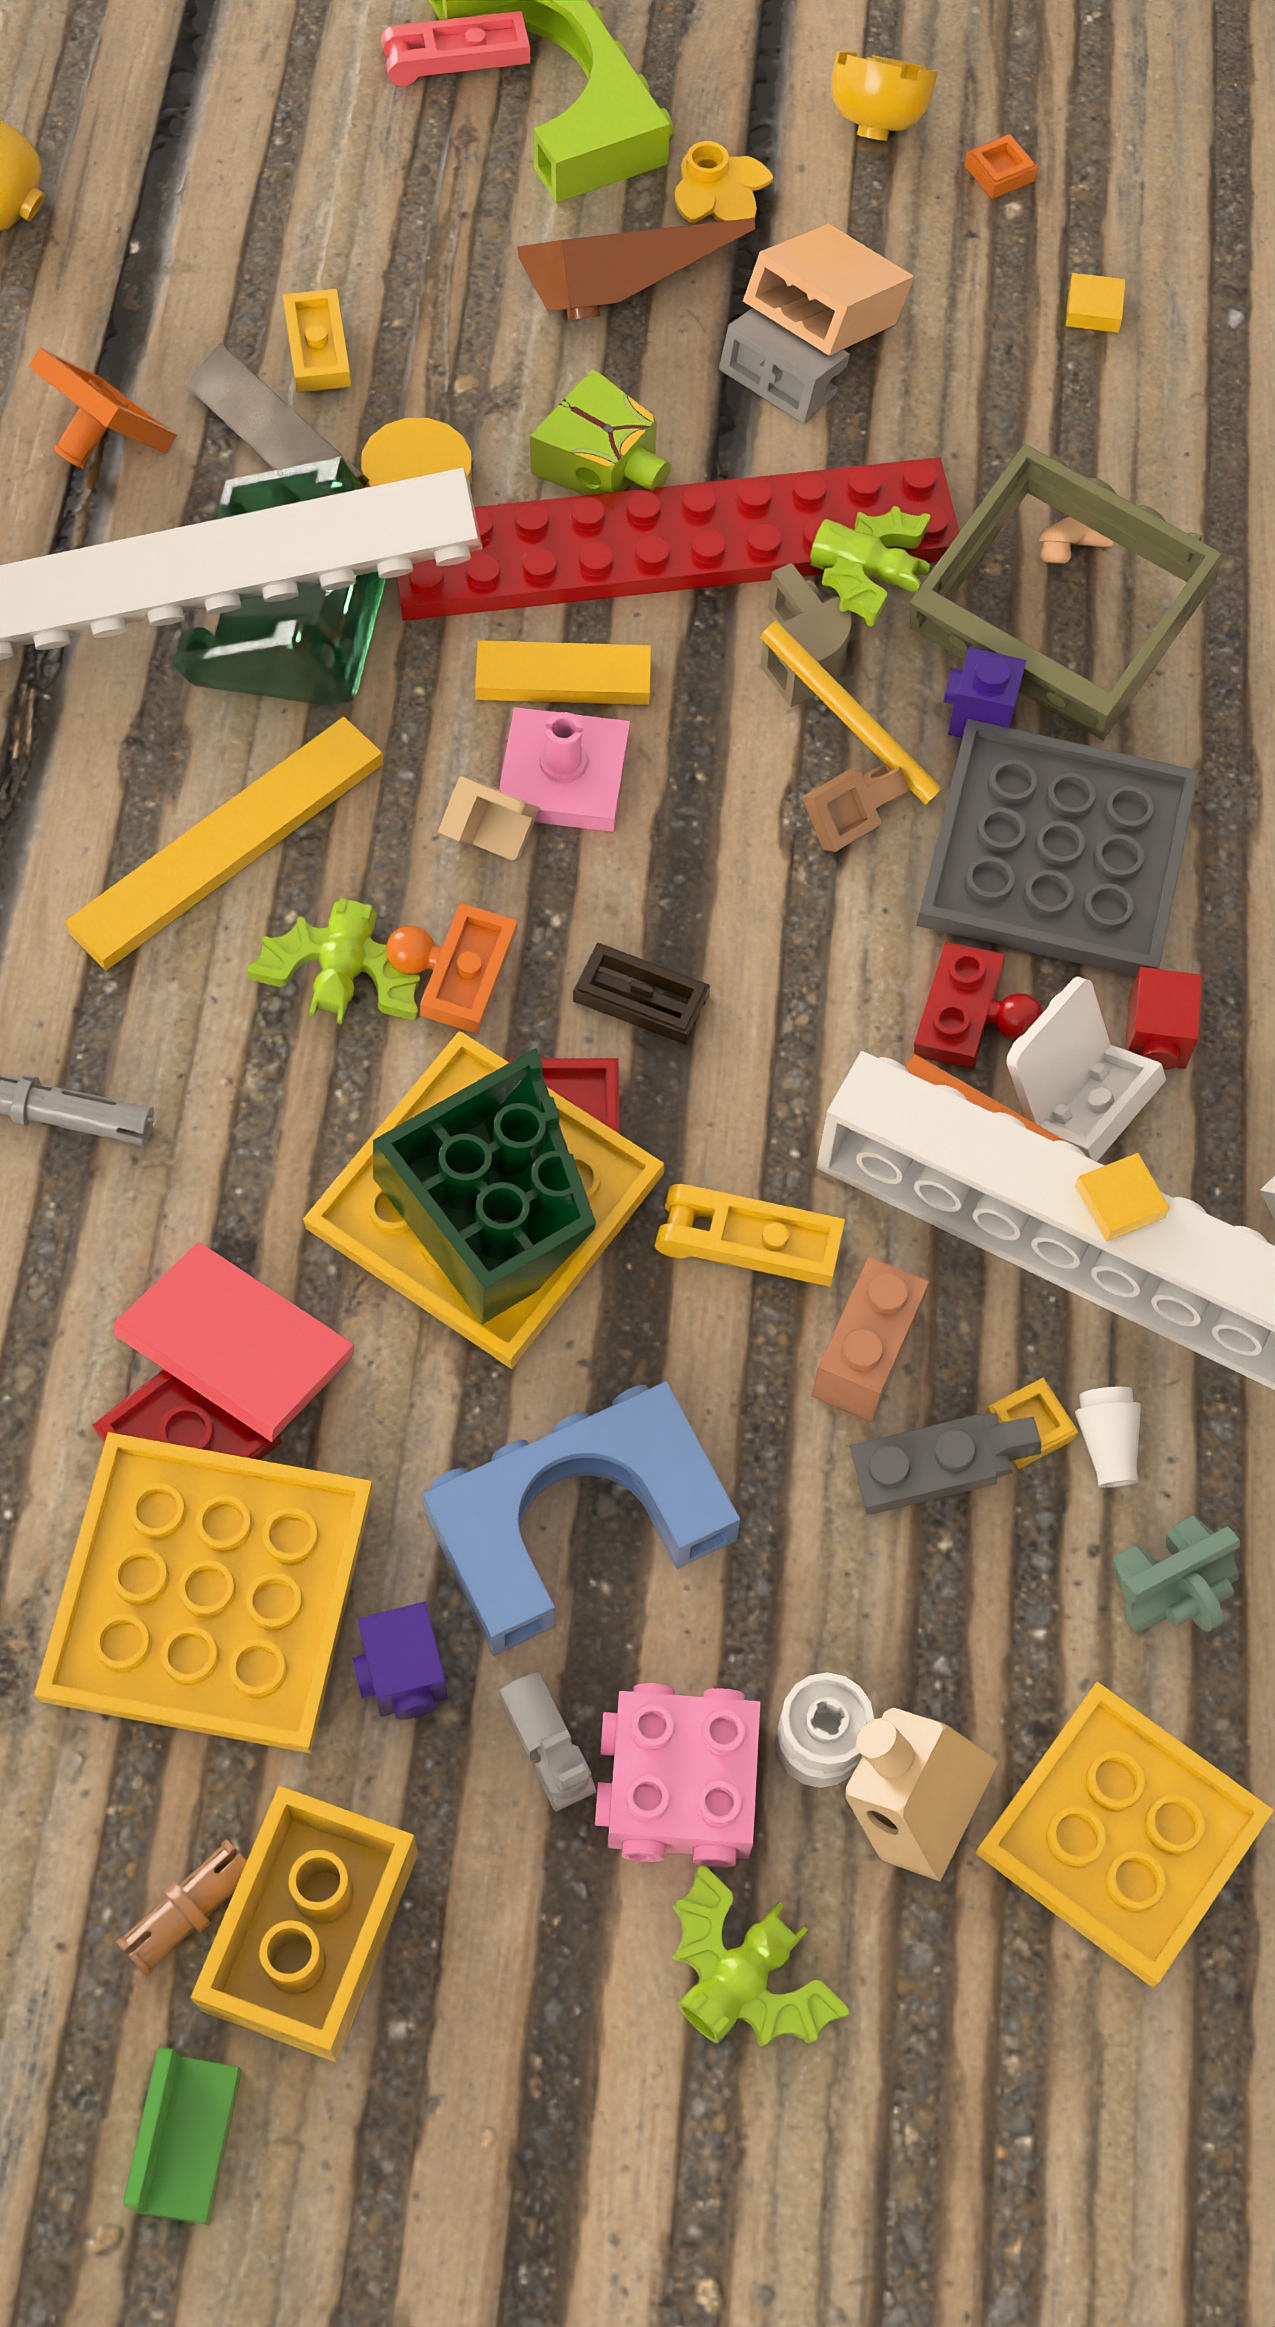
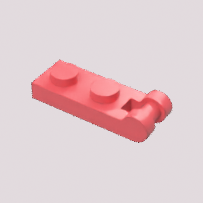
M522 11L395 25L387 28L381 37L383 51L388 58L386 63L390 81L397 86L411 85L419 76L530 64V45Z

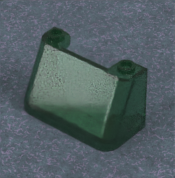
M342 457L225 481L215 520L364 489L365 487ZM378 571L355 576L356 583L354 585L341 589L322 590L319 583L298 588L299 595L297 597L284 601L265 602L263 595L241 600L242 607L240 609L220 614L215 635L203 627L190 628L183 632L172 664L190 683L197 687L326 706L349 703L355 698L358 691L386 578H380Z

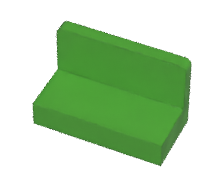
M158 2048L125 2190L124 2206L139 2214L209 2226L242 2074L240 2067L181 2057L174 2049Z

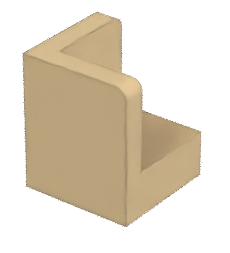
M459 776L438 833L459 842L476 845L506 859L517 861L522 854L540 807L480 781Z

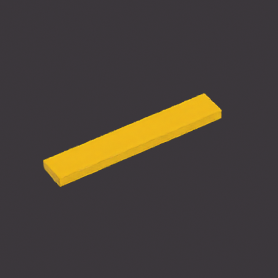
M343 716L64 921L67 932L107 971L384 764L383 753Z

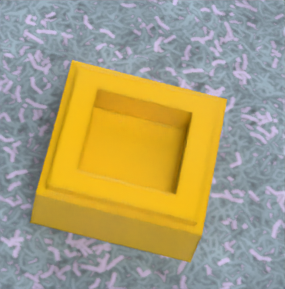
M1072 273L1069 284L1065 326L1119 333L1123 314L1125 279Z
M1139 1153L1079 1176L1075 1185L1106 1242L1166 1218L1170 1209Z
M1044 1377L987 1406L984 1414L997 1413L999 1424L1034 1416L1041 1440L1042 1452L1038 1455L1013 1460L1019 1469L1074 1441L1079 1433Z

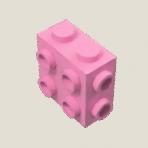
M656 1683L635 1685L633 1692L619 1691L618 1713H603L600 1755L614 1756L612 1783L598 1782L595 1826L609 1827L608 1848L622 1849V1858L636 1862H660L664 1860L665 1853L692 1854L693 1863L697 1865L727 1868L736 1865V1858L749 1859L754 1835L760 1701L745 1700L744 1693L722 1688L705 1690L703 1697L675 1695L673 1687Z

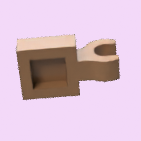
M881 765L867 772L864 776L861 771L849 769L802 796V800L823 850L836 852L882 825L876 808L904 794L909 790V787L900 767L888 772L886 766Z

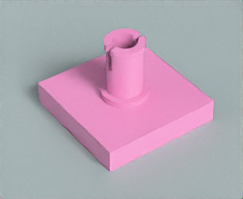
M514 707L499 790L539 806L540 809L534 821L535 823L614 832L629 741L630 721L575 715L568 712H550Z

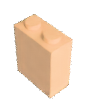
M826 224L760 251L743 302L830 356L896 325L914 276L834 226Z

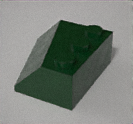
M537 1048L373 1140V1179L482 1324L537 1292L593 1232L596 1226V1221L573 1154H570L559 1125L560 1116L554 1098L550 1097L542 1075L543 1066Z

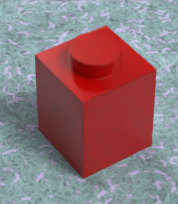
M1140 967L1128 999L1125 1050L1162 1063L1163 1070L1172 1068L1186 1069L1199 1036L1202 975Z

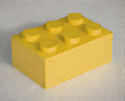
M278 1785L192 1992L191 1999L200 2011L337 2063L418 1856L414 1835Z

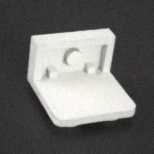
M1082 977L1072 979L1064 990L1051 1000L1048 1008L1034 1024L1014 1042L1007 1056V1066L1025 1118L1068 1143L1075 1145L1082 1150L1086 1157L1096 1162L1166 1081L1162 1063L1110 1044L1093 984L1090 980Z

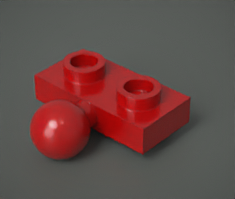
M945 942L914 1041V1054L924 1059L975 1069L988 1024L996 1025L1002 1036L1015 1042L1044 1012L1043 1007L1036 998L1025 993L1009 995L1002 1001L995 1000L1004 970L1005 954Z

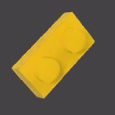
M337 289L283 294L297 393L351 387Z

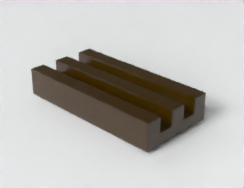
M597 942L573 990V1002L686 1045L691 1035V1028L693 1024L696 1025L700 1016L701 1007L707 1002L710 994V985ZM603 966L687 998L689 1001L687 1004L654 992L650 986L634 980L628 982L599 971V969Z

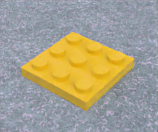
M1096 1682L978 1847L975 1854L1154 1988L1189 1939L1274 1810L1106 1687Z

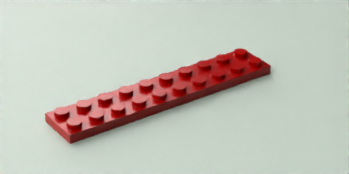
M941 457L657 487L653 491L638 489L474 507L483 549L471 551L470 560L455 565L437 566L435 559L412 564L413 572L398 576L396 579L402 621L769 581L773 571L790 563L795 566L802 577L823 575L824 570L810 565V557L815 537L825 519L855 530L858 512H862L867 516L877 517L890 512L893 506L899 507L901 512L909 515L921 516V514L927 513L931 517L928 530L917 548L910 549L899 546H887L886 548L903 549L909 555L925 560L927 563L939 562L960 531Z

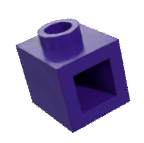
M969 647L963 670L951 668L943 702L954 705L948 735L963 738L967 719L1010 728L1026 660Z
M425 1601L357 1619L365 1649V1655L352 1658L362 1699L376 1695L381 1717L395 1714V1718L398 1720L418 1718L436 1709L435 1702L448 1699L446 1681Z

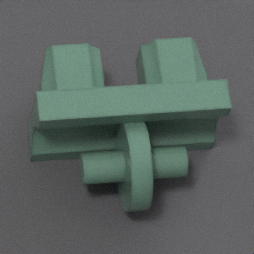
M1192 1515L1173 1525L1166 1534V1548L1172 1556L1157 1563L1144 1546L1135 1545L1117 1554L1113 1559L1114 1579L1124 1595L1125 1620L1136 1634L1166 1618L1174 1626H1178L1192 1618L1200 1629L1209 1632L1223 1623V1614L1219 1603L1235 1594L1231 1583L1239 1580V1571L1235 1563L1234 1551L1240 1548V1539L1229 1526L1214 1533L1196 1516Z

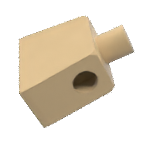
M891 1708L884 1712L882 1718L869 1721L859 1731L856 1746L862 1757L846 1786L845 1798L882 1861L941 1881L998 1765V1761L957 1731L941 1722Z

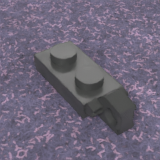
M997 1413L981 1417L980 1414L850 1445L866 1513L870 1515L996 1485L997 1478L1012 1473L1010 1461L1038 1455L1042 1452L1041 1440L1034 1416L999 1424Z

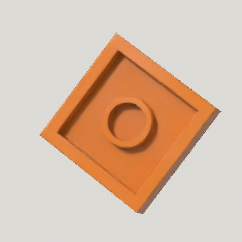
M39 348L28 366L79 407L62 438L53 448L57 454L77 467L85 469L87 461L107 428L165 454L177 437V434L102 377L51 352Z

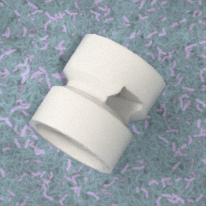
M828 1672L810 1675L794 1685L785 1698L775 1737L778 1759L790 1776L802 1784L819 1788L838 1785L852 1776L862 1757L856 1746L857 1735L866 1723L874 1720L871 1701L862 1688L846 1676Z

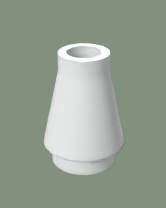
M1122 1386L1105 1387L1081 1393L1079 1395L1081 1408L1075 1411V1415L1097 1473L1098 1486L1110 1488L1138 1483L1137 1457L1141 1403L1134 1402L1132 1388Z

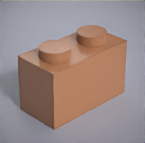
M868 1256L818 1366L811 1397L872 1422L921 1312L929 1281Z

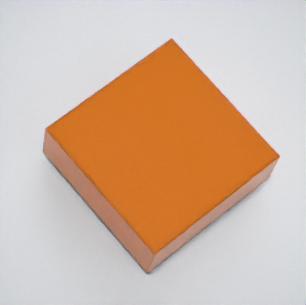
M1011 134L966 152L964 166L991 199L1036 181L1038 166Z

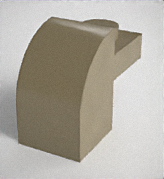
M792 563L773 571L768 608L782 627L837 680L845 666L851 629V611L842 612L839 610V595L823 603V598L817 586L811 580L805 581ZM763 641L760 667L789 706L793 707L815 696L816 694Z

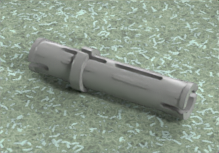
M23 1074L22 1079L0 1075V1114L11 1116L13 1123L28 1125L30 1120L97 1136L119 1139L143 1147L146 1146L150 1138L154 1120L148 1118L154 1116L153 1107L129 1104L101 1096L52 1087L51 1085L40 1083L39 1077Z

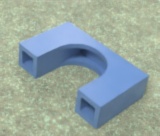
M667 1381L650 1389L647 1385L632 1387L618 1395L613 1400L611 1407L591 1416L586 1412L573 1414L556 1424L552 1429V1434L530 1444L527 1440H518L507 1444L493 1454L491 1462L469 1472L466 1468L448 1471L431 1483L430 1490L422 1493L424 1512L428 1523L493 1656L555 1627V1606L520 1535L522 1521L529 1506L539 1494L551 1485L572 1477L595 1476L609 1479L624 1486L639 1499L646 1509L676 1569L736 1542L741 1520Z

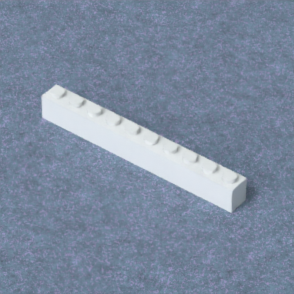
M458 468L0 565V660L12 657L14 655V647L35 643L37 650L60 648L71 643L69 637L71 635L92 631L94 638L117 636L128 631L126 624L149 619L151 626L169 625L183 621L185 619L183 612L206 607L208 614L227 613L240 609L242 607L241 600L263 595L265 602H278L297 597L299 595L298 588L320 583L322 590H335L354 585L356 583L355 576L378 571L380 578H392L413 572L412 564L435 559L437 566H449L466 562L471 559V551L483 549L468 477L464 468Z

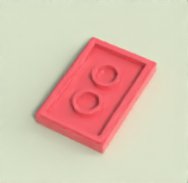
M200 1242L194 1245L114 1321V1336L271 1442L352 1358L354 1350L352 1342Z

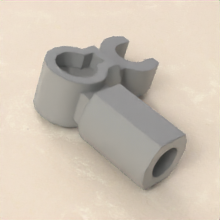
M536 1672L526 1675L500 1690V1699L529 1759L539 1758L540 1760L534 1763V1768L554 1811L557 1812L596 1793L591 1771L579 1747L574 1744L572 1745L571 1736L540 1673Z

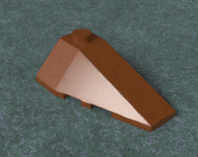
M754 218L530 244L517 246L518 257L547 311L567 309L568 320L600 316L599 305L621 302L755 229Z

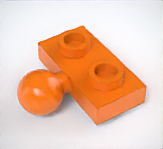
M459 903L442 947L435 945L430 934L421 927L406 925L396 929L390 935L386 944V955L390 964L396 970L405 974H417L427 968L433 970L420 1003V1016L479 1034L516 936L518 920Z

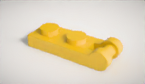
M686 1184L670 1186L665 1202V1209L669 1212L667 1224L659 1227L654 1245L660 1253L673 1258H688L692 1256L831 1287L845 1219ZM700 1216L713 1219L710 1231L692 1228L694 1219Z

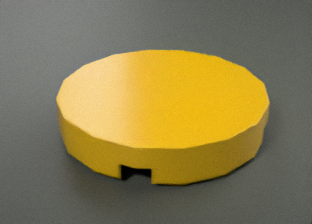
M404 418L388 423L370 436L362 451L361 471L370 480L365 488L458 468H464L469 484L472 482L471 450L464 437L450 425L434 419Z

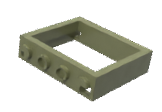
M1024 443L910 600V629L963 660L966 659L969 647L1026 660L1019 692L1104 741L1216 582L1222 553L1201 542L1202 535L1183 532L1165 522L1163 516L1155 509L1146 505L1137 506L1117 495L1114 489L1103 480L1098 478L1088 479L1068 468L1065 462L1056 454L1050 458ZM1027 493L1187 582L1110 692L950 601Z

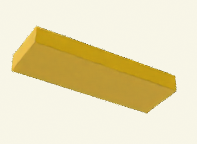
M478 640L475 700L649 705L651 646Z

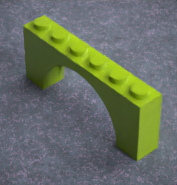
M427 0L439 20L522 11L526 31L542 36L559 45L582 67L588 78V83L579 98L559 116L533 128L534 169L556 203L668 165L669 140H672L674 137L670 115L665 108L658 107L650 95L645 77L640 73L636 74L628 62L622 43L619 40H613L605 28L602 14L596 6L591 7L587 0Z

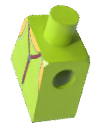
M594 369L590 370L530 435L531 473L583 495L624 491L632 481L653 491L657 487H663L669 476L671 464L655 455L657 422L654 416Z

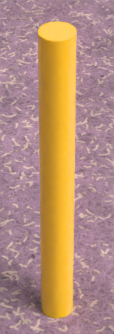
M777 620L760 635V638L890 770L897 767L902 769L909 789L925 805L942 789Z

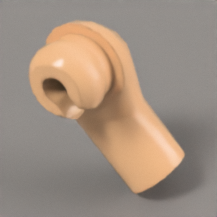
M1067 517L1045 528L1039 538V542L1043 543L1040 557L1045 563H1067L1071 558V545L1112 547L1113 545L1112 540L1071 517Z

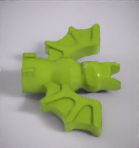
M893 506L890 512L877 517L867 516L862 512H858L855 530L829 519H825L822 522L813 543L810 565L824 570L822 584L831 586L838 592L840 596V611L846 612L849 610L855 612L866 620L865 622L868 626L875 625L885 607L887 591L873 583L869 579L871 577H876L880 582L911 592L918 591L921 582L915 575L928 574L930 565L925 560L909 555L903 549H889L886 547L917 548L928 530L930 514L925 513L921 514V516L909 515L901 512L899 507Z
M340 897V900L332 906L328 927L326 928L312 927L303 917L299 916L293 929L287 934L274 938L264 936L262 938L260 956L247 967L248 979L283 987L287 985L294 972L303 964L311 960L319 961L322 971L317 975L313 984L314 994L308 1015L309 1017H314L317 1009L338 1014V1024L343 1023L348 1002L354 995L353 979L360 975L361 972L369 974L376 986L378 1009L382 1013L408 1020L417 1019L418 1007L415 1004L414 993L419 987L420 976L418 974H405L396 970L388 961L386 944H379L371 939L378 916L372 909V905Z
M700 1865L694 1871V1880L687 1895L673 1904V1910L677 1912L681 1921L682 1939L676 1952L672 1954V1959L689 1964L699 1975V1983L694 1985L678 2002L680 2011L701 2034L714 2043H719L737 2019H743L751 2025L756 2034L757 2044L760 2047L767 2045L776 2036L784 2034L797 2036L806 2043L816 2041L819 2031L828 2022L846 2017L849 2014V2008L819 1980H813L798 1990L787 1994H772L766 1989L768 1974L772 1970L779 1969L787 1962L791 1950L807 1934L808 1929L803 1926L794 1934L777 1917L784 1907L781 1902H778L761 1922L755 1923L745 1934L744 1943L740 1947L727 1950L722 1943V1927L725 1916L732 1905L733 1894L705 1865Z

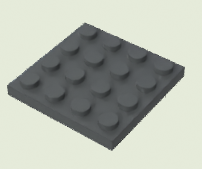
M967 719L916 926L1131 976H1137L1140 967L1159 969L1199 770Z

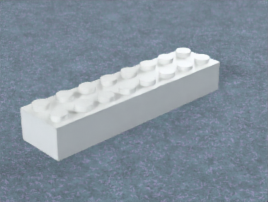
M863 1051L860 1052L827 1110L816 1169L1275 1390V1246L1268 1243L1260 1233L1244 1226L1234 1227L1206 1214L1199 1204L1182 1197L1172 1198L1162 1193L1170 1207L1166 1218L1106 1242L1075 1187L1079 1176L1105 1165L1086 1157L1082 1150L1071 1143L1059 1140L1052 1141L1028 1130L1014 1116L1000 1112L992 1113L969 1102L961 1092L950 1086H935L910 1074L902 1064L886 1057L876 1058Z

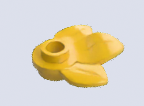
M698 142L690 147L682 160V180L675 188V204L681 216L690 223H696L710 214L718 222L748 218L755 219L757 207L753 191L760 190L773 182V175L765 165L755 158L749 156L729 157L727 150L716 142Z

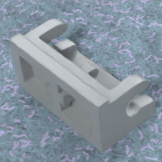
M752 308L728 325L719 370L805 424L811 419L813 413L824 406L837 393L838 387L830 383V380L834 376H838L847 367L850 353L841 350L829 356Z

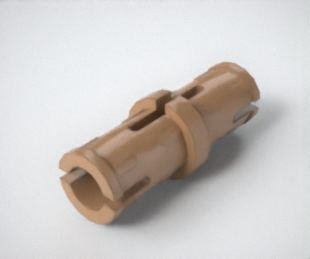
M227 1839L221 1843L220 1848L182 1883L177 1885L172 1881L165 1887L162 1892L166 1897L123 1937L120 1936L115 1941L146 1977L193 1930L201 1934L211 1924L207 1917L234 1893L247 1860L240 1853L236 1852V1848Z

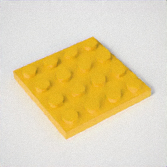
M459 1030L306 1214L303 1221L308 1231L510 1369H513L664 1175V1163L547 1088L550 1097L554 1098L560 1116L559 1125L570 1154H573L596 1221V1226L593 1232L537 1292L482 1324L373 1179V1140L509 1063Z
M108 1432L34 1696L39 1702L311 1754L374 1490L372 1481Z

